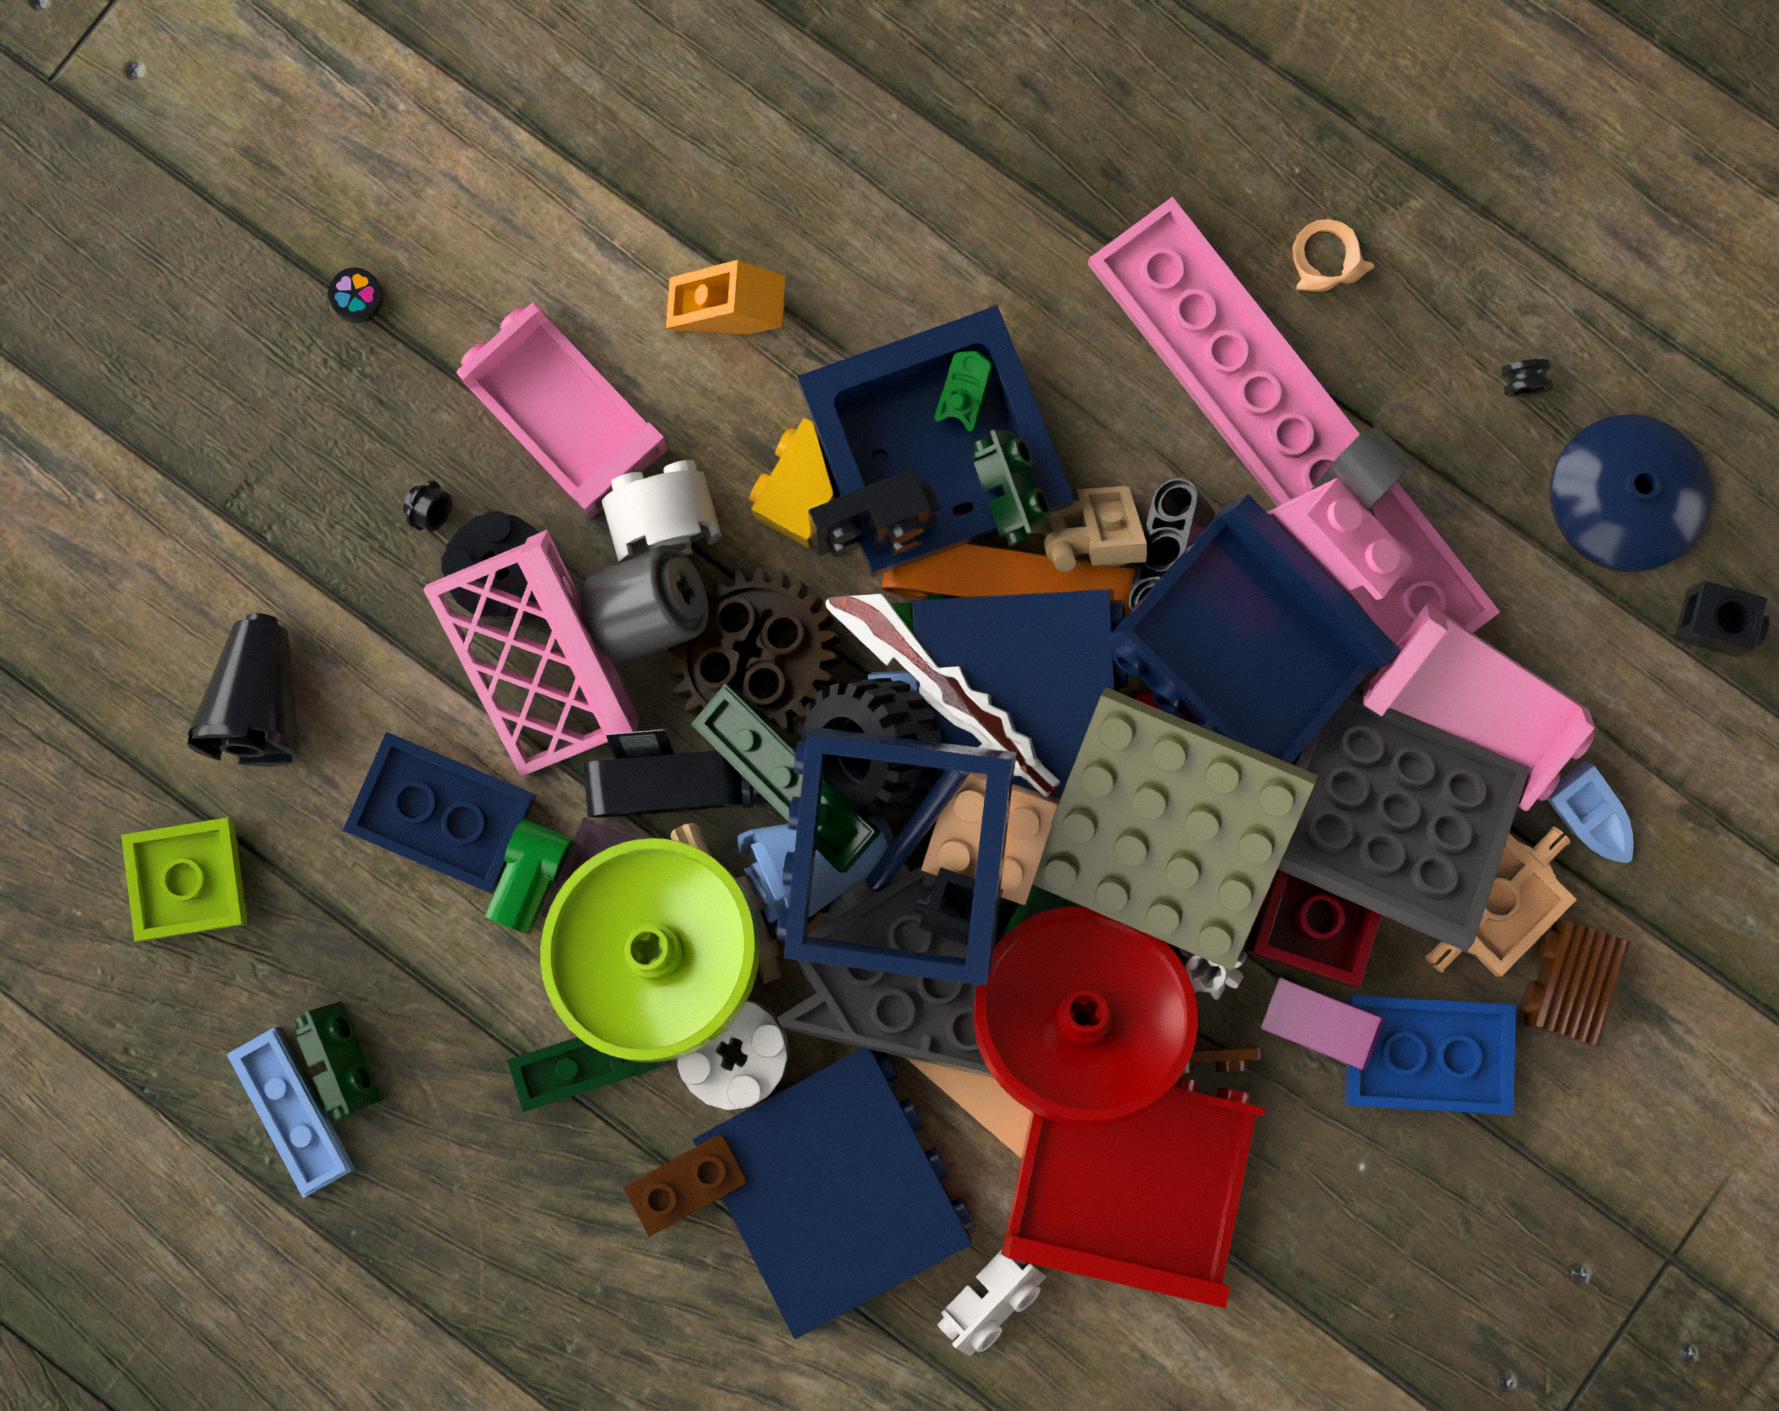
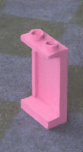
M532 302L527 308L518 307L508 314L500 325L501 331L487 344L480 342L473 346L462 358L461 364L463 366L456 373L475 396L584 512L593 519L604 509L602 504L604 497L613 491L611 480L627 473H643L669 447L664 437L650 422L646 423L546 317L537 303Z

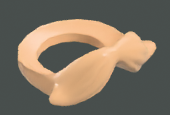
M1332 219L1316 220L1306 225L1296 236L1292 247L1293 260L1301 277L1300 282L1297 284V290L1325 292L1331 290L1339 283H1354L1367 272L1374 269L1375 266L1373 262L1363 259L1359 241L1354 231L1343 222ZM1318 232H1329L1342 240L1345 245L1346 255L1343 263L1344 270H1342L1341 276H1322L1317 269L1308 263L1304 247L1306 241L1312 235Z

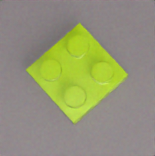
M227 817L121 835L134 942L248 925L233 818Z

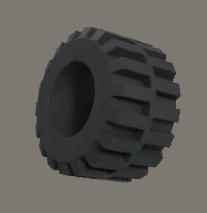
M891 678L830 685L828 689L820 690L815 694V702H808L803 710L806 720L799 721L796 732L801 736L800 741H806L807 734L816 727L930 742L942 741L940 729L934 730L932 721L936 718L932 709L922 706L924 697L917 690L909 691V684L901 680L892 681ZM826 754L824 775L867 818L902 812L913 808L914 803L922 802L928 794L926 787L934 786L938 778L934 767L878 760L870 761V759Z

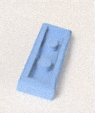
M280 1027L272 1028L227 1054L303 1198L355 1170Z

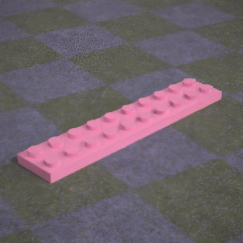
M1173 197L1089 258L1088 266L1277 507L1309 492L1337 457L1360 435ZM1398 482L1368 510L1413 561L1387 594L1379 600H1376L1364 586L1345 593L1395 645L1427 603L1472 633L1500 613Z

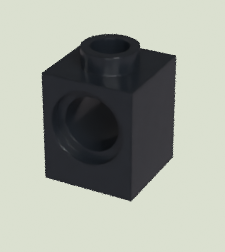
M1703 581L1694 585L1686 591L1674 640L1734 657L1754 651L1756 646L1762 644L1768 632L1769 616L1764 615L1768 598L1709 581ZM1720 608L1727 610L1734 619V630L1732 633L1724 631L1718 623L1717 613Z

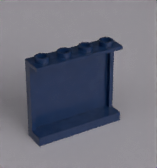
M1249 494L1227 504L1103 641L1114 652L1113 659L1115 663L1127 674L1139 677L1153 691L1152 698L1163 711L1290 764L1369 671L1387 665L1400 650Z
M1114 589L912 601L914 636L939 668L960 666L971 690L990 694L993 706L1009 712L1015 730L1032 739L1037 759L1060 781L1059 785L1052 787L1033 767L1026 763L1017 746L1010 738L1006 737L1001 718L983 711L965 694L958 680L933 670L915 651L916 665L941 686L946 703L978 717L1013 752H1017L1016 756L1024 768L1031 771L1052 791L1049 796L1061 799L1105 687L1119 692V688H1128V674L1115 663L1113 659L1114 652L1103 642L1125 618L1124 601L1114 600ZM917 680V691L919 692L920 682ZM923 701L922 706L924 708H931L936 717L932 724L934 730L940 729L942 741L938 743L979 747L982 744L972 733L955 726L927 701ZM934 768V771L938 775L937 780L945 771V769ZM1014 775L1013 784L1039 792L1022 776ZM931 786V787H926L928 793H929V791L932 789L933 786Z
M862 1047L858 1051L723 1123L713 1126L692 1139L695 1146H698L718 1134L723 1135L742 1169L746 1182L737 1189L722 1196V1199L794 1339L803 1336L972 1244L967 1230L975 1227V1222L961 1196L951 1201L941 1182L950 1177L936 1148L933 1147L925 1151L916 1131L924 1128V1125L910 1098L900 1102L890 1083L899 1077L887 1054L884 1052L874 1053L873 1050Z

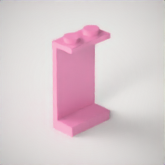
M1339 478L1333 479L1267 512L1344 592L1364 586L1376 600H1379L1387 594L1413 561L1407 552Z
M1428 603L1396 643V646L1400 649L1387 665L1378 667L1363 687V704L1380 716H1383L1388 708L1394 709L1529 767L1530 769L1518 807L1526 812L1537 799L1544 801L1552 794L1560 781L1561 776L1559 772L1571 757L1575 760L1579 759L1590 747L1595 733L1592 732L1595 729L1590 710Z

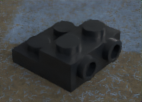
M911 468L809 509L810 537L818 556L831 552L833 557L848 554L863 545L861 539L868 536L877 555L890 551L892 556H898L919 547L922 544L921 538L927 536L928 529L938 525L935 513L940 512V506L930 482L927 480L920 483L914 468Z

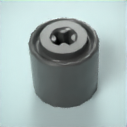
M661 545L597 571L586 578L582 587L581 607L586 626L600 650L616 663L628 664L696 638L705 630L709 618L708 599L697 569L685 554L672 546Z

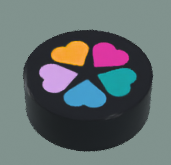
M352 267L338 272L333 277L328 287V299L334 311L342 319L351 323H363L372 319L380 311L383 304V291L373 274L365 269Z

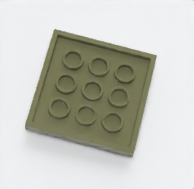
M1105 687L1051 822L1052 826L1032 884L1233 971L1315 786L1318 775Z

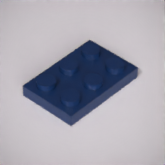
M386 732L342 831L494 894L507 865L504 857L512 834L521 819H527L537 795Z

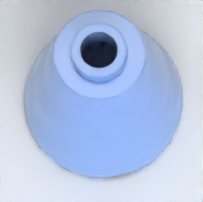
M875 817L868 818L882 832L847 873H839L816 850L809 918L867 877L894 841L891 829L883 817L878 819ZM788 824L751 829L738 836L740 854L750 851L753 864L744 870L746 875H749L755 895L760 894L766 909L761 911L768 923L778 920L782 907H789L791 886L783 885V867L787 852H795L797 831L789 830Z

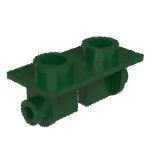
M992 430L990 431L992 437H987L973 443L975 453L971 458L984 492H990L1001 486L1005 492V495L988 502L1000 538H1006L1009 546H1014L1029 540L1028 534L1052 533L1053 529L1049 521L1051 506L1045 493L1035 483L1030 469L1033 464V458L1025 440L1018 436L1017 431Z
M341 1001L307 1011L305 1015L294 1020L298 1029L293 1033L298 1040L308 1067L322 1061L326 1065L327 1071L313 1077L323 1102L325 1113L331 1111L334 1120H338L359 1109L381 1101L375 1087L374 1075L365 1062L354 1035V1026L346 1015Z

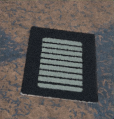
M664 729L606 734L616 759L675 754L667 731Z

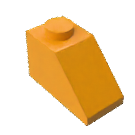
M735 260L670 277L666 328L673 331L750 335L781 328L785 306L786 276Z

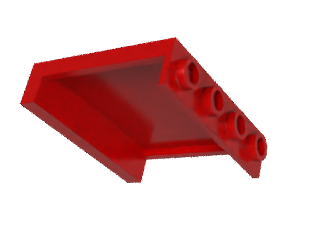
M1180 1077L1170 1092L1154 1107L1141 1115L1117 1124L1097 1127L1072 1126L1052 1121L1031 1111L1001 1255L1013 1260L1226 1308L1230 1286L1224 1284L1223 1281L1255 1119L1256 1116H1264L1266 1108L1250 1105L1251 1094L1219 1087L1217 1097L1196 1092L1197 1081Z

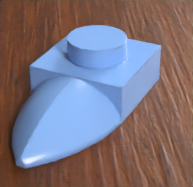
M1585 760L1559 781L1555 790L1547 798V801L1569 831L1587 847L1604 858L1629 863L1632 861L1634 848L1630 819L1624 806L1597 768Z

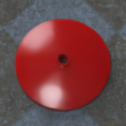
M1068 906L1048 910L1028 918L1014 927L998 942L994 948L992 971L986 986L977 985L973 1023L976 1041L987 1068L999 1085L1013 1099L1028 1110L1052 1121L1072 1126L1097 1127L1117 1124L1141 1115L1154 1107L1170 1092L1181 1077L1192 1056L1198 1030V1010L1194 989L1188 973L1178 956L1165 941L1084 906ZM1082 1018L1089 1023V1025L1086 1024L1084 1026H1081L1074 1021V1019Z

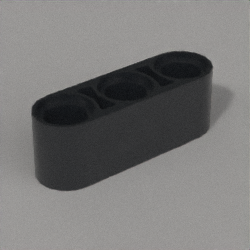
M1180 477L1170 479L1162 483L1155 491L1144 531L1147 542L1146 562H1137L1129 594L1128 607L1130 611L1172 566L1173 563L1166 565L1171 557L1179 554L1178 559L1215 518L1212 506L1188 479ZM1190 506L1185 513L1178 516L1182 509Z
M717 750L598 760L584 763L588 818L714 809L743 804L740 773Z

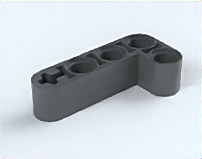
M1376 425L1371 430L1366 428L1329 466L1311 490L1339 478L1366 509L1369 510L1414 465L1415 461Z

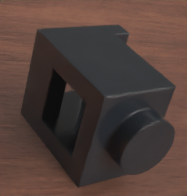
M940 867L934 883L923 880L913 908L914 912L923 914L918 928L968 946L975 879ZM1001 889L1000 899L1004 889ZM949 904L958 906L962 912V918L957 919L944 914L943 907Z

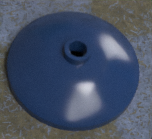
M1617 415L1604 418L1587 426L1564 447L1555 463L1550 481L1551 509L1556 524L1564 538L1579 554L1589 561L1614 571H1648L1677 559L1699 538L1706 525L1711 508L1710 477L1698 450L1677 429L1665 422L1647 416ZM1637 477L1643 478L1648 482V494H1642L1635 488V479Z

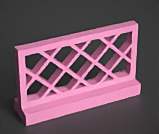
M548 530L528 537L525 544L425 586L423 590L520 777L608 742L606 734L637 732L640 716L612 660L596 645L586 626L581 607V597ZM518 562L528 582L523 598L491 587L498 570ZM489 574L486 584L475 581ZM457 587H462L481 594L474 617L470 618L452 611L443 593ZM531 591L533 592L538 604L528 601ZM487 597L518 608L510 632L479 621ZM524 611L547 620L552 630L547 645L516 635ZM460 626L469 629L466 638ZM475 631L506 643L498 665L475 657L470 647ZM555 638L562 651L552 648ZM511 645L542 656L534 679L503 668ZM548 658L570 666L575 676L570 692L540 681ZM484 673L493 676L491 684H489ZM499 679L530 690L522 712L499 704L494 694ZM579 686L586 698L576 695ZM535 692L566 703L558 725L527 714ZM571 705L594 713L601 728L583 735L566 729L563 726ZM508 720H511V721H514V722L517 723L516 728H515L514 731H513V729H512V727H511V725H510V723H509ZM525 725L552 735L553 738L548 750L527 758L518 740L522 726ZM559 738L568 741L556 746Z

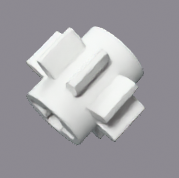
M1181 948L1179 950L1183 956L1188 958L1182 964L1188 973L1194 993L1198 991L1211 992L1212 997L1218 1000L1224 991L1225 984L1237 989L1244 977L1235 968L1243 964L1247 957L1246 952L1240 953L1232 971L1209 960L1204 961L1202 957Z

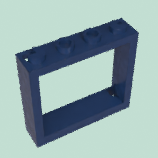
M818 727L810 731L806 736V741L798 742L794 760V773L802 775L800 797L793 796L791 800L788 818L789 830H795L797 833L795 852H787L783 867V885L791 886L789 907L781 908L777 925V939L785 941L784 958L986 986L992 971L1017 752ZM826 754L987 774L966 958L807 937Z

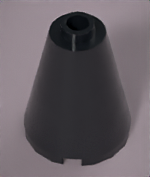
M250 613L246 615L245 620H239L233 624L188 731L187 746L195 753L221 761L222 751L228 754L239 756L238 764L247 766H280L292 763V757L297 759L299 738L289 637L287 629L278 624L279 620L276 617L262 613Z

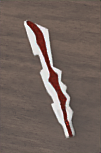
M883 594L831 597L827 599L826 608L887 666L895 658L920 682L919 693L924 697V700L955 726L972 733L982 743L978 748L1017 752L1015 776H1022L1044 797H1047L1056 789L1060 781L1037 759L1032 739L1015 730L1009 712L993 706L990 694L971 690L960 666L939 668Z

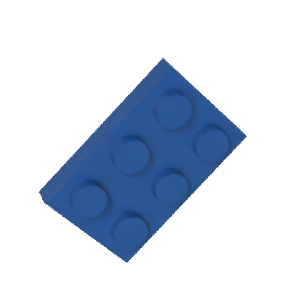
M1348 995L1349 1004L1382 1016L1385 1020L1367 1070H1361L1346 1064L1345 1105L1513 1115L1516 1005Z

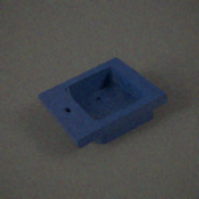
M998 305L797 376L799 388L841 496L914 468L919 482L922 483L928 480L940 506V512L935 513L938 525L928 529L927 536L921 538L922 544L914 550L898 556H892L890 551L877 555L869 536L861 539L863 545L860 548L871 577L999 532L988 502L1005 495L1002 486L990 492H984L971 458L975 453L972 444L981 439L992 437L990 434L992 430L1017 431L1018 436L1025 440L1033 458V464L1030 467L1037 487L1045 493L1049 500L1051 513L1071 506L1074 503L1075 499ZM978 351L993 364L978 429L969 432L963 422L956 417H950L938 422L935 421V413L954 354ZM965 507L972 509L971 512L956 516L953 513Z

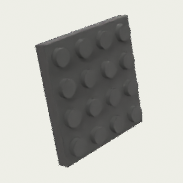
M1352 692L1296 759L1294 766L1314 773L1318 777L1278 870L1467 952L1475 942L1530 768L1394 709L1388 708L1383 716H1380L1363 704V696Z

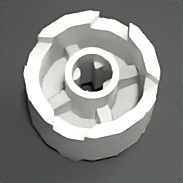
M682 460L664 467V474L644 478L642 472H632L611 480L613 491L604 497L602 504L619 563L661 545L675 547L683 554L689 555L692 554V542L706 537L707 544L712 545L722 538L704 472L697 471L694 460Z
M747 999L735 1020L716 1039L691 1054L677 1058V1067L681 1079L685 1082L690 1092L707 1105L726 1110L751 1107L769 1096L785 1076L790 1058L787 1033L778 1025V1016L760 1002ZM734 1038H737L743 1042L741 1051L748 1055L745 1064L738 1061L734 1064V1067H730L725 1063L726 1055L721 1052V1046L723 1042L729 1045L733 1042Z

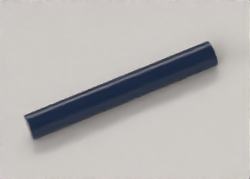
M945 769L865 880L866 885L872 891L877 893L891 883L969 776L970 772Z

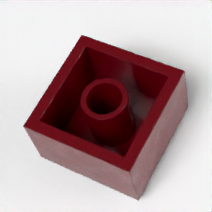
M1277 869L1252 925L1244 952L1345 986L1360 987L1382 915Z

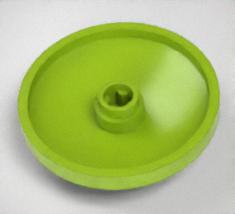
M658 838L636 839L620 843L596 854L580 866L564 883L550 907L542 932L540 947L542 978L547 995L559 1018L570 1031L589 1046L608 1055L635 1062L672 1060L691 1054L706 1046L725 1031L738 1016L752 991L760 958V934L754 908L747 893L735 876L720 862L705 852L679 841Z

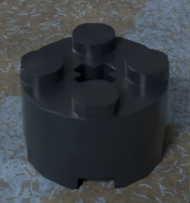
M488 511L483 515L474 517L457 529L446 545L445 552L441 557V572L444 577L525 544L528 537L539 532L535 527L518 516L505 514L502 511ZM517 562L507 566L510 573L503 580L495 575L491 587L523 598L528 582ZM489 574L475 581L486 584ZM462 587L450 590L449 592L457 604L474 616L481 594ZM531 591L528 601L538 604L533 592ZM487 597L479 620L492 626L513 625L518 608ZM524 611L519 626L528 624L538 616Z

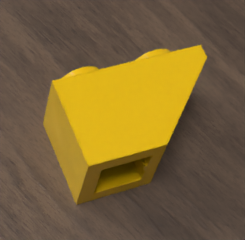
M803 417L797 430L789 427L783 434L775 451V455L780 457L771 475L764 472L760 475L750 493L749 501L754 503L751 511L755 520L810 549L813 542L810 537L808 510L834 500V494L814 424Z

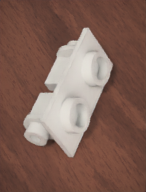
M1002 1249L976 1276L989 1290L985 1297L982 1299L971 1286L967 1285L941 1312L944 1318L937 1324L951 1340H954L960 1334L952 1345L969 1356L976 1350L977 1352L985 1351L998 1339L1002 1332L1000 1325L1015 1310L1016 1312H1021L1034 1302L1041 1291L1038 1285L1047 1277L1030 1263L1023 1269L1027 1264L1026 1262L1006 1258L1001 1255Z

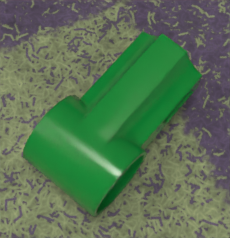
M526 818L521 819L507 846L504 857L507 865L485 917L508 928L530 934L552 882H557L568 862L574 838Z

